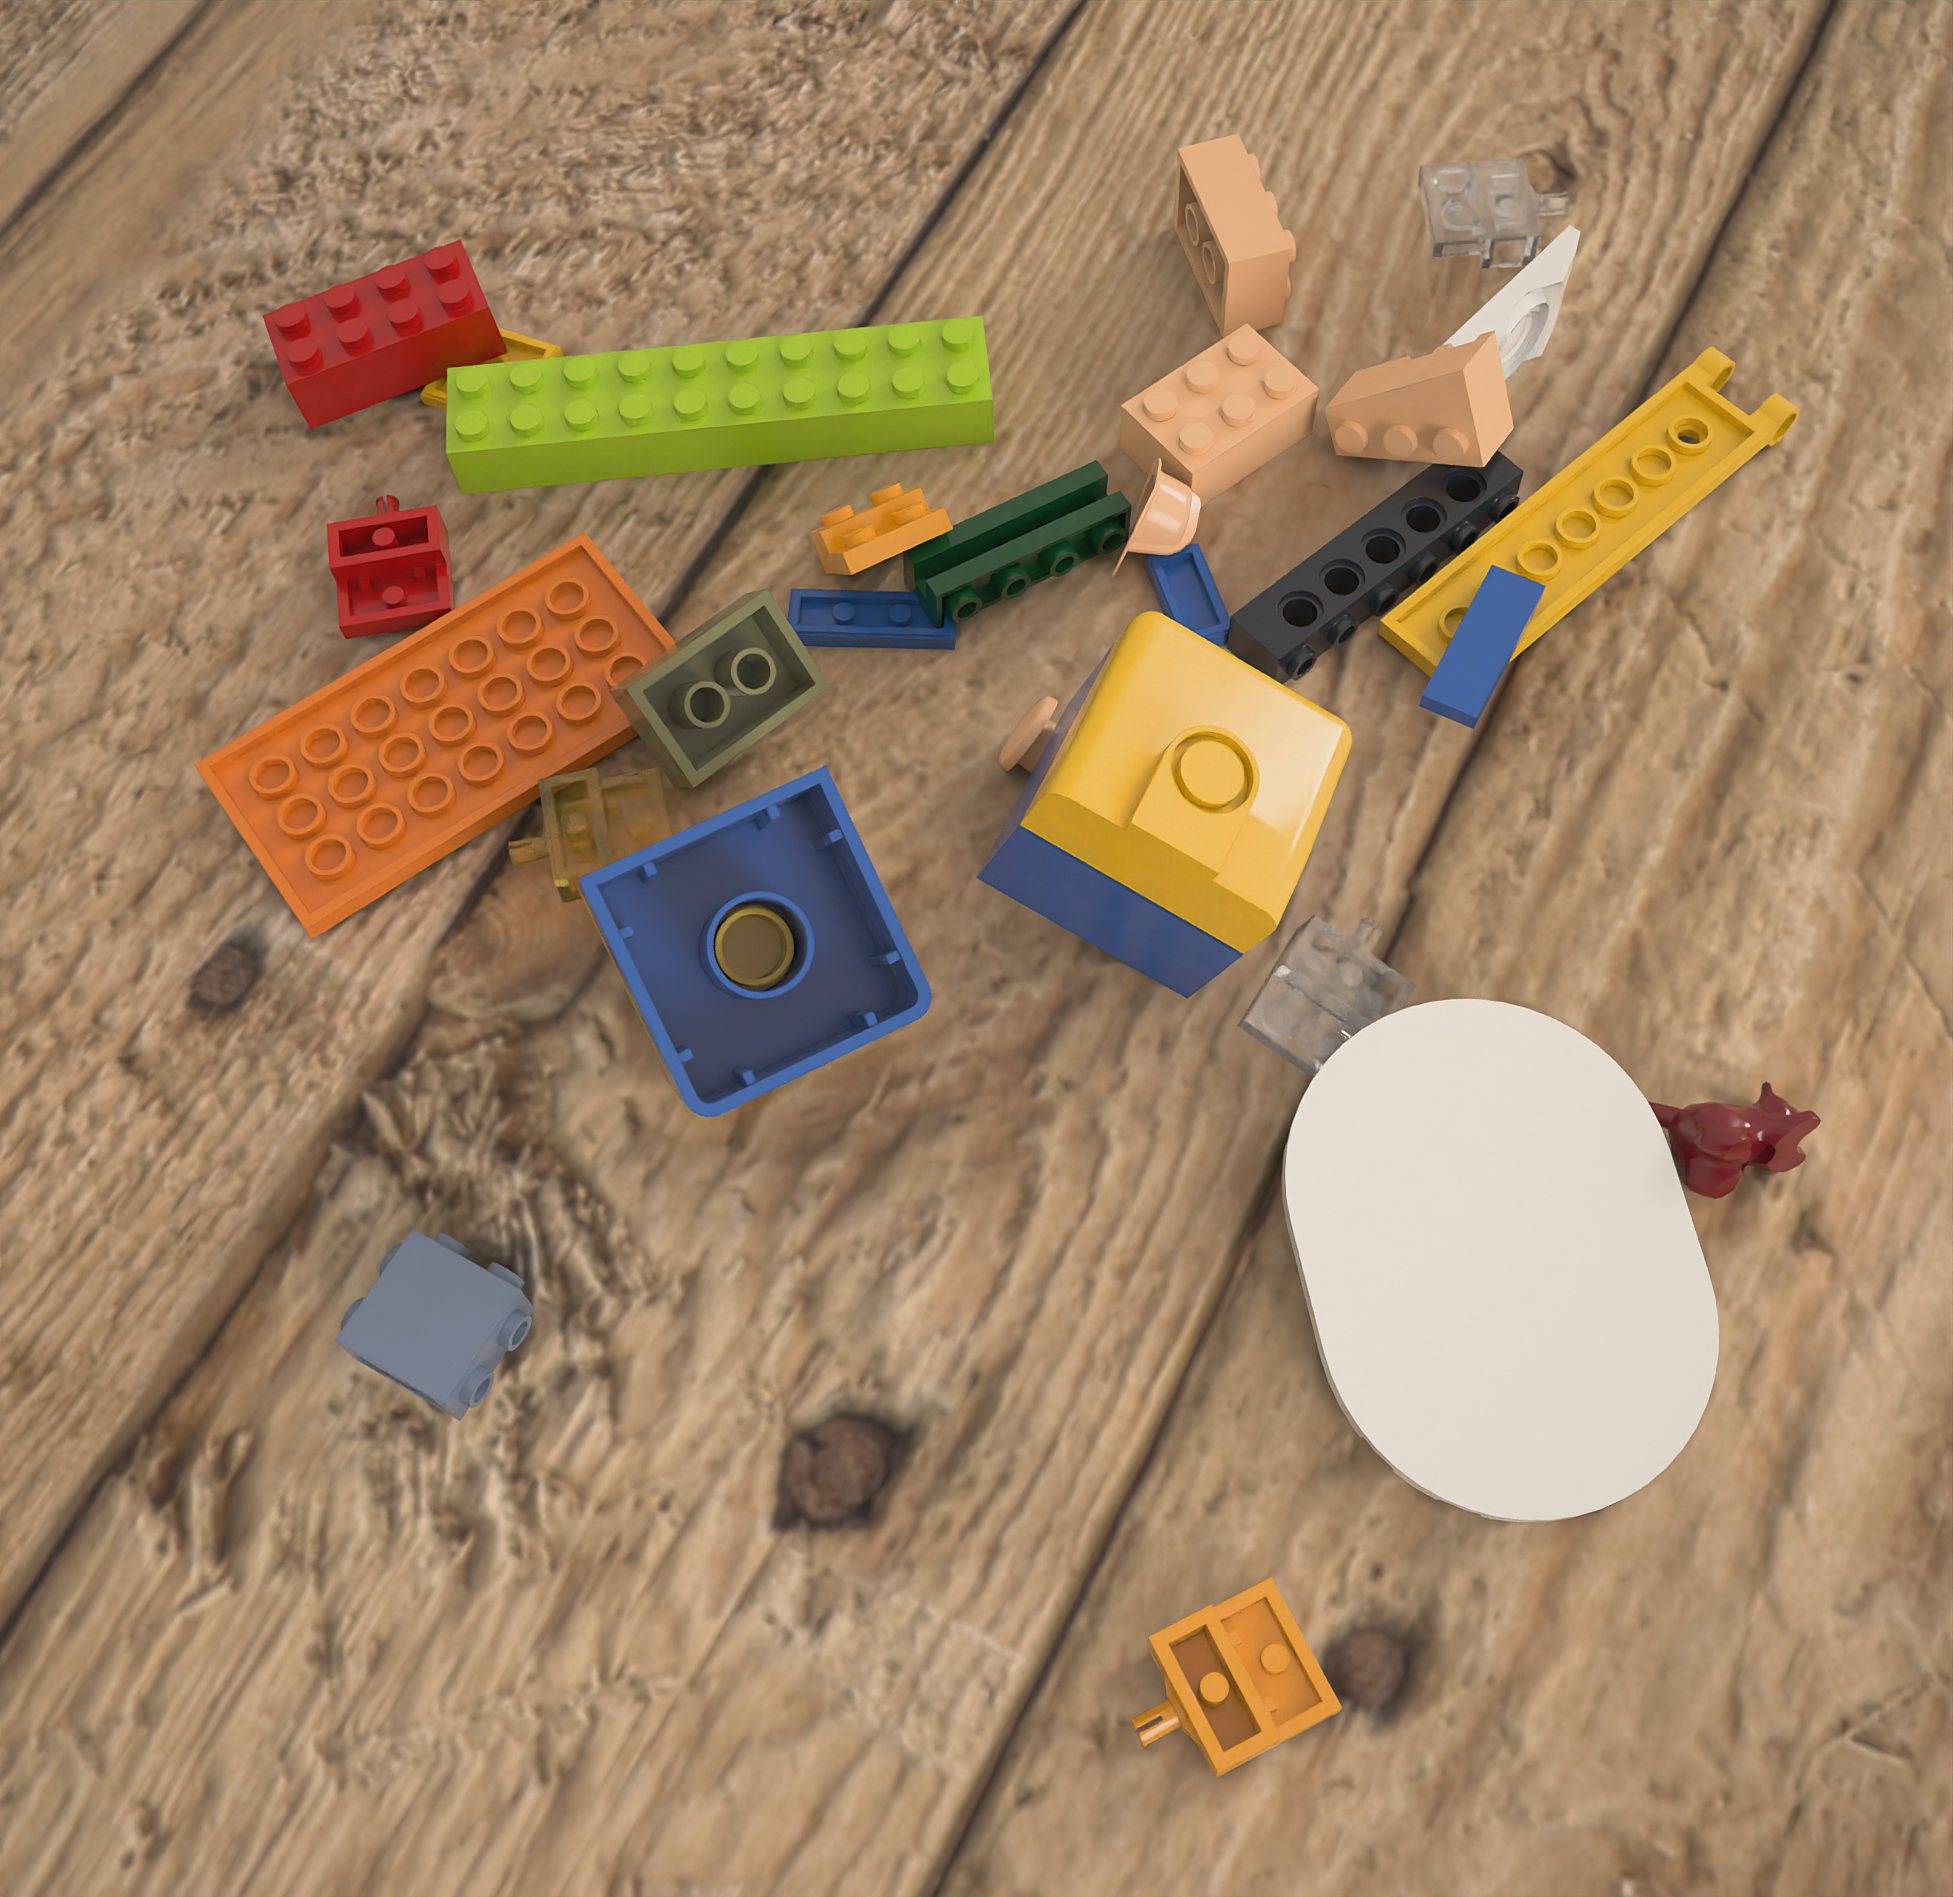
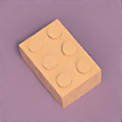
M1239 134L1178 148L1173 226L1222 338L1230 335L1246 323L1254 330L1282 324L1285 300H1289L1291 297L1288 273L1290 263L1296 259V248L1291 232L1288 229L1283 230L1279 223L1277 204L1271 191L1265 192L1260 182V169L1255 155L1247 154Z
M1246 323L1122 404L1120 448L1147 474H1149L1155 459L1161 458V471L1186 484L1191 489V492L1199 497L1201 508L1313 432L1319 388Z

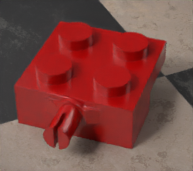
M386 495V505L383 496H380L375 501L377 515L326 524L329 569L336 581L339 628L345 639L427 626L455 609L448 531L437 505L399 511L400 504L398 498Z

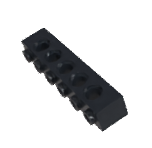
M1498 450L1484 467L1433 463L1231 615L1227 649L1238 659L1281 684H1284L1291 678L1299 680L1312 669L1320 655L1332 646L1340 648L1345 645L1364 621L1372 615L1379 617L1385 614L1396 603L1403 591L1414 583L1417 586L1424 584L1433 576L1442 561L1454 552L1460 555L1476 541L1482 530L1493 522L1498 524L1515 510L1520 501L1517 494L1524 471ZM1294 624H1297V625H1302V626H1304V627H1296V626H1293V625H1294Z

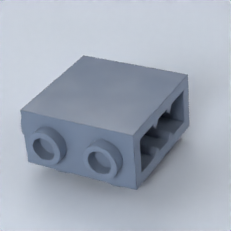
M412 1229L403 1243L396 1244L386 1254L380 1266V1276L365 1298L356 1300L349 1307L341 1322V1332L335 1341L355 1360L461 1421L469 1407H477L489 1393L494 1382L493 1371L506 1351L515 1350L526 1337L531 1326L532 1317L530 1315L534 1311V1307L521 1291L525 1282L507 1268L492 1262L488 1269L485 1270L468 1260L472 1254L471 1251L452 1237L439 1232L435 1239L432 1240L417 1230Z

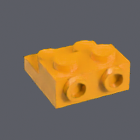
M896 482L869 494L872 504L853 512L851 505L847 504L821 515L819 518L823 526L808 532L825 574L853 575L948 532L953 527L945 508L928 507L921 487L903 490L900 482Z

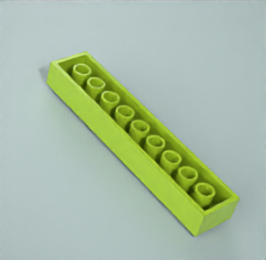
M983 316L447 368L446 455L462 494L995 442L993 396Z

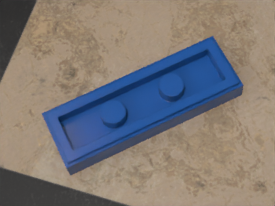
M1491 565L1426 686L1419 706L1474 729L1537 609L1546 586Z
M791 589L787 620L804 646L955 650L957 622L951 618L946 610L944 628H935L920 607L919 599L913 592Z

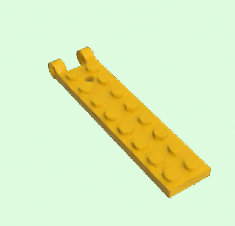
M1709 347L1684 371L1380 620L1378 634L1428 676L1432 677L1491 565H1495L1546 586L1543 597L1511 656L1509 664L1767 444L1772 446L1780 441L1797 420L1800 409L1778 393H1775L1766 399L1754 413L1748 416L1717 393L1731 377L1736 363L1716 348ZM1688 436L1693 438L1697 444H1688L1678 438Z

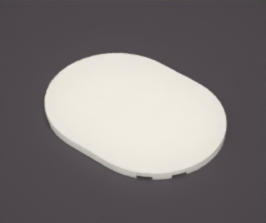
M1450 999L1408 1007L1377 1020L1343 1043L1313 1078L1298 1105L1284 1149L1282 1196L1287 1228L1320 1358L1334 1396L1355 1432L1360 1438L1363 1437L1371 1448L1394 1469L1393 1472L1414 1488L1435 1500H1442L1463 1510L1481 1514L1482 1517L1510 1522H1549L1570 1519L1605 1508L1625 1499L1647 1485L1666 1469L1681 1452L1697 1428L1708 1404L1715 1380L1719 1354V1324L1710 1275L1674 1161L1660 1123L1646 1098L1617 1062L1588 1038L1554 1018L1528 1008L1504 1002L1482 999Z

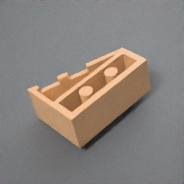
M1495 330L1480 334L1475 341L1453 347L1449 343L1439 346L1432 354L1412 360L1410 356L1355 371L1324 409L1336 455L1484 467L1514 428Z

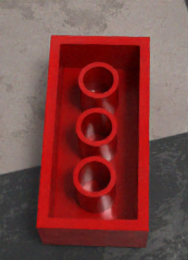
M461 239L444 246L435 247L426 253L395 265L385 266L369 275L345 284L333 286L327 291L296 303L286 304L275 311L262 315L285 384L310 429L447 377V368L478 365L508 353Z

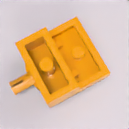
M1272 1577L1215 1607L1209 1605L1148 1637L1147 1648L1164 1679L1167 1700L1136 1717H1131L1130 1722L1134 1731L1137 1732L1161 1720V1722L1138 1733V1739L1143 1747L1181 1727L1183 1732L1196 1742L1214 1779L1337 1714L1341 1711L1342 1706Z

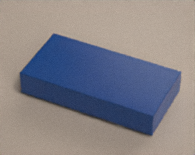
M1199 543L1186 546L1180 552L1168 556L1157 554L1147 556L1145 558V570L1163 614L1218 647L1227 645L1230 617Z

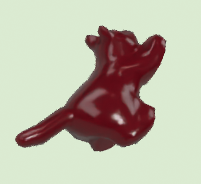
M1768 1082L1762 1084L1760 1098L1753 1105L1739 1106L1704 1102L1690 1104L1680 1109L1648 1101L1660 1126L1668 1130L1673 1154L1682 1166L1683 1183L1690 1191L1713 1199L1722 1198L1731 1193L1737 1186L1739 1179L1744 1175V1168L1746 1166H1757L1775 1173L1787 1172L1799 1166L1806 1159V1155L1798 1144L1807 1134L1816 1129L1821 1122L1820 1118L1813 1111L1799 1112L1796 1108L1790 1106L1786 1100L1775 1095L1771 1084Z

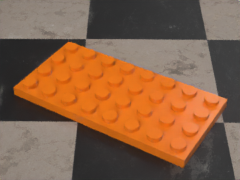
M583 532L195 763L194 766L307 933L314 939L637 737L638 733L611 696L609 690L674 645L675 641L587 534Z

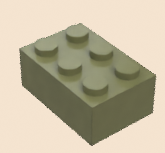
M763 589L745 593L609 690V693L674 787L694 788L831 688V686L769 591Z

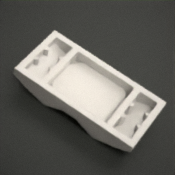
M1569 225L1443 345L1449 343L1453 347L1475 341L1480 334L1495 330L1504 380L1511 376L1523 362L1542 356L1555 328L1574 261L1580 231Z

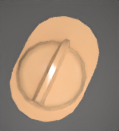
M1156 458L1151 466L1137 507L1132 534L1114 569L1112 578H1114L1127 552L1168 556L1180 552L1190 544L1196 532L1201 506L1200 499L1195 493L1191 492V489L1186 484L1161 471V458Z

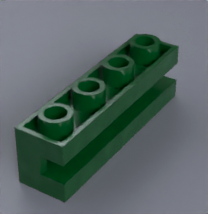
M1095 460L952 526V530L903 551L904 584L910 592L915 593L919 599L920 607L935 628H944L946 610L955 622L967 621L975 616L978 611L1003 599L1016 598L1027 588L1052 576H1063L1076 565L1099 554H1109L1118 549L1123 543L1128 541L1132 505L1121 491L1108 496V474L1099 462Z

